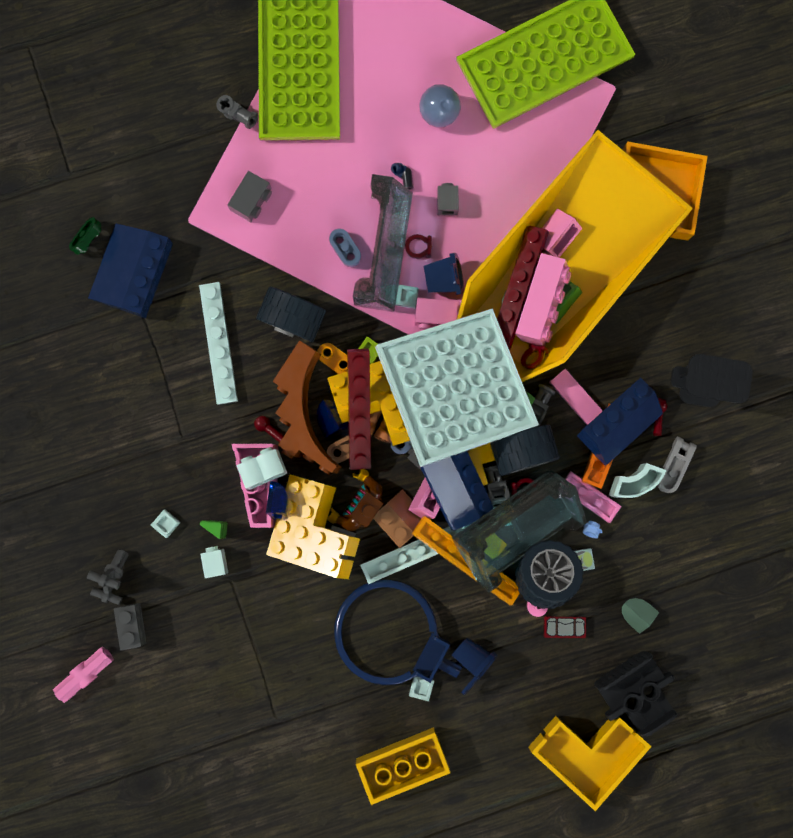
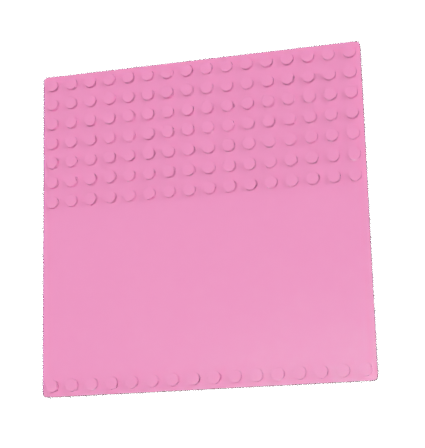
M339 0L340 139L260 140L258 89L247 109L258 114L255 126L247 129L245 124L240 122L188 221L191 225L407 335L422 331V329H419V326H415L416 308L395 306L398 286L405 285L419 288L417 298L458 301V316L463 294L456 295V292L428 293L423 266L448 258L450 253H457L462 268L465 291L466 283L472 274L592 137L616 88L612 84L595 77L493 129L460 69L456 57L505 33V31L443 0ZM444 84L451 87L458 94L461 101V110L459 116L452 124L437 128L429 125L422 118L419 103L422 95L429 87ZM402 163L411 169L413 189L404 190L403 180L391 171L392 164ZM248 171L269 182L272 188L270 198L267 202H263L260 207L262 209L256 219L253 218L252 222L230 211L227 205ZM443 183H452L453 186H458V215H437V188ZM344 229L348 232L361 253V260L358 265L347 267L342 263L329 241L332 231ZM415 234L423 235L426 238L429 235L432 236L431 257H427V255L419 259L410 257L405 249L407 239ZM338 238L336 240V242L339 244L344 241L343 238ZM414 239L411 241L409 249L411 252L419 254L427 249V244L420 239ZM349 254L347 256L348 260H353L355 258L353 254Z

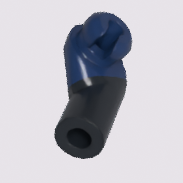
M402 163L392 164L391 171L403 180L404 190L413 189L411 169Z

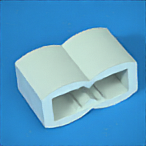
M269 447L260 451L261 455L255 458L248 456L241 459V463L237 465L246 489L256 488L287 474L277 449L272 450Z

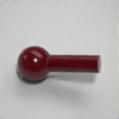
M658 398L664 413L667 410V402L662 398ZM663 414L654 421L653 435L655 436L662 435Z
M259 416L255 419L254 426L258 431L267 432L280 443L284 436L270 425L268 417Z

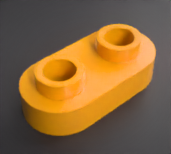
M324 343L318 348L317 351L321 354L319 360L337 374L348 371L347 367L344 369L340 367L341 362L347 363V355L331 343ZM325 350L331 351L330 356H324L323 353Z

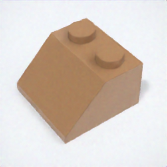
M403 489L382 507L373 518L399 548L414 536L412 532L421 520L419 516L408 510L413 500Z

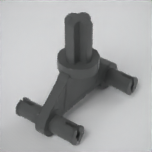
M118 550L111 564L106 565L105 572L102 575L91 570L89 571L87 579L95 581L99 586L103 587V590L93 587L90 593L91 596L102 599L101 601L104 603L109 601L119 606L121 605L123 597L112 594L113 588L118 590L121 581L116 580V578H121L124 573L122 568L129 556L127 552Z

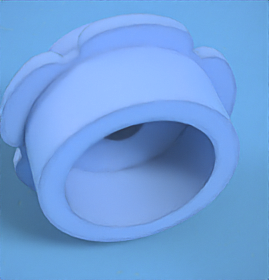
M594 521L583 524L584 529L582 532L588 537L598 538L599 534L603 532L602 529H599L600 524Z

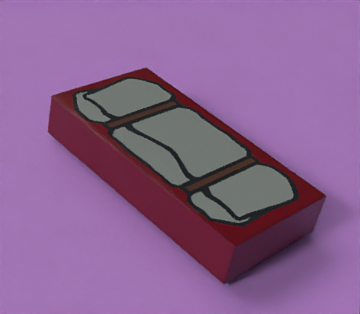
M544 616V638H586V617Z

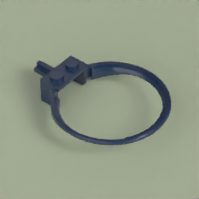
M377 580L370 584L367 583L354 590L345 599L338 611L334 627L336 647L345 665L358 677L374 684L396 685L417 676L431 683L438 668L455 678L460 673L462 667L444 657L450 642L438 635L435 615L430 604L413 587L394 580ZM375 588H396L411 595L423 608L428 619L429 630L434 632V634H431L412 674L408 671L395 677H376L360 670L348 657L342 643V623L349 606L361 594Z

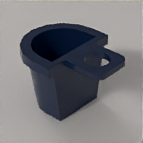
M450 253L448 258L423 266L428 293L456 292V295L463 294V273L457 253Z
M469 638L465 639L452 654L453 658L474 676L461 692L463 695L484 675L498 656L495 651L490 653Z

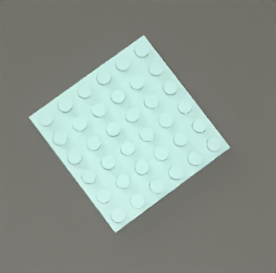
M493 308L390 340L375 347L420 467L539 425Z

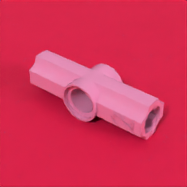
M104 647L98 649L86 661H82L70 671V675L53 689L54 695L63 703L70 700L81 688L84 689L98 677L97 674L114 661L112 654Z

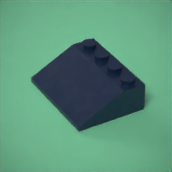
M115 224L88 299L146 318L173 245L168 237L150 231Z

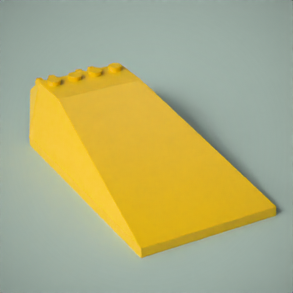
M599 130L593 134L466 283L457 319L492 308L496 318H498L502 306V298L507 290L527 226L542 228L556 209H559L575 218L582 227V230L560 256V258L566 259L569 272H571L570 282L577 285L582 294L557 324L552 323L550 331H553L550 342H546L545 345L549 353H544L542 362L536 368L527 370L522 366L521 357L529 349L530 343L521 341L515 335L511 350L509 351L522 383L567 361L693 209ZM538 351L532 353L527 358V364H533L538 359Z

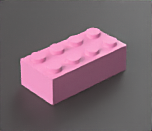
M541 253L516 330V335L521 341L545 346L546 342H550L553 333L550 329L552 323H556L559 311H556L558 304H562L565 292L563 289L571 278V272H569L566 259Z

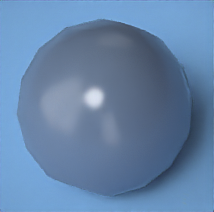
M444 84L433 85L421 97L419 103L420 113L429 125L437 128L446 127L452 124L459 116L461 101L458 94L451 87Z

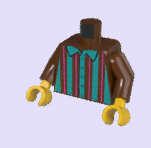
M360 469L358 475L353 473V477L362 482L364 481V483L342 515H339L333 508H330L332 513L327 518L330 523H336L348 531H355L360 527L366 528L383 505L381 498L383 488L376 480L369 476V472L365 469Z

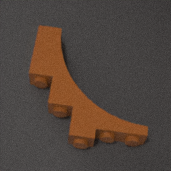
M299 340L273 380L278 385L276 389L287 395L275 414L281 417L279 421L290 427L278 446L283 449L282 453L289 458H293V456L301 458L303 455L309 462L313 463L315 461L320 464L319 469L323 472L337 474L341 466L320 445L313 431L308 411L309 383L321 354Z

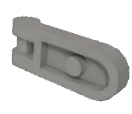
M676 437L662 468L666 472L657 485L659 490L665 493H672L677 490L697 445L691 442L688 444L684 442L683 438ZM680 449L685 451L684 456L678 453Z

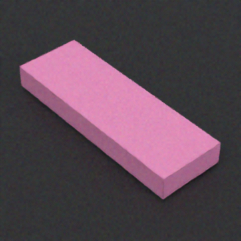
M566 369L549 382L586 425L603 412Z
M571 471L559 486L560 490L608 523H611L622 507L592 485L582 482V478Z

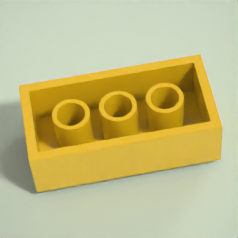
M434 727L356 758V767L371 805L450 774L448 762Z

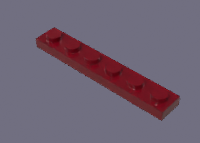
M527 226L497 318L509 350H511L536 267L549 234L547 229Z
M368 348L347 349L350 470L371 469L370 351Z

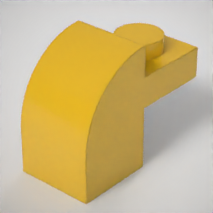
M490 443L467 451L483 485H487L488 482L482 464L495 461Z

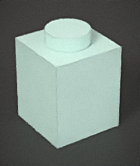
M218 546L205 548L206 552L200 554L204 577L210 578L227 574L228 567L224 549L218 550Z

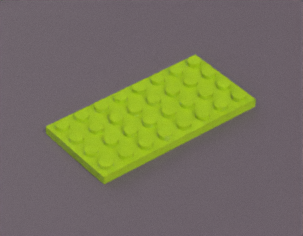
M258 0L259 139H340L339 0Z
M568 0L457 56L456 61L492 128L495 129L634 58L635 53L606 0Z

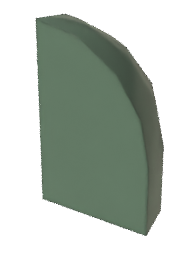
M638 598L629 599L622 606L624 619L639 634L650 627L659 614L649 603Z

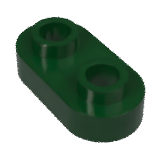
M94 217L89 218L70 242L69 249L76 255L85 253L89 249L91 241L101 233V222Z

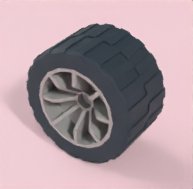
M270 286L256 318L274 326V330L290 337L295 335L314 342L326 310L300 297Z
M550 425L526 429L490 443L499 475L501 476L540 466L560 458Z
M548 540L541 541L536 545L534 544L517 565L515 582L518 586V591L533 606L542 609L560 607L569 601L580 589L584 574L582 562L578 558L577 553L562 542Z

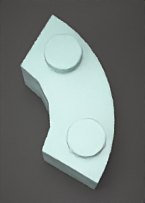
M648 463L640 464L638 470L631 476H615L609 496L616 498L641 496L654 489L660 483L666 470Z

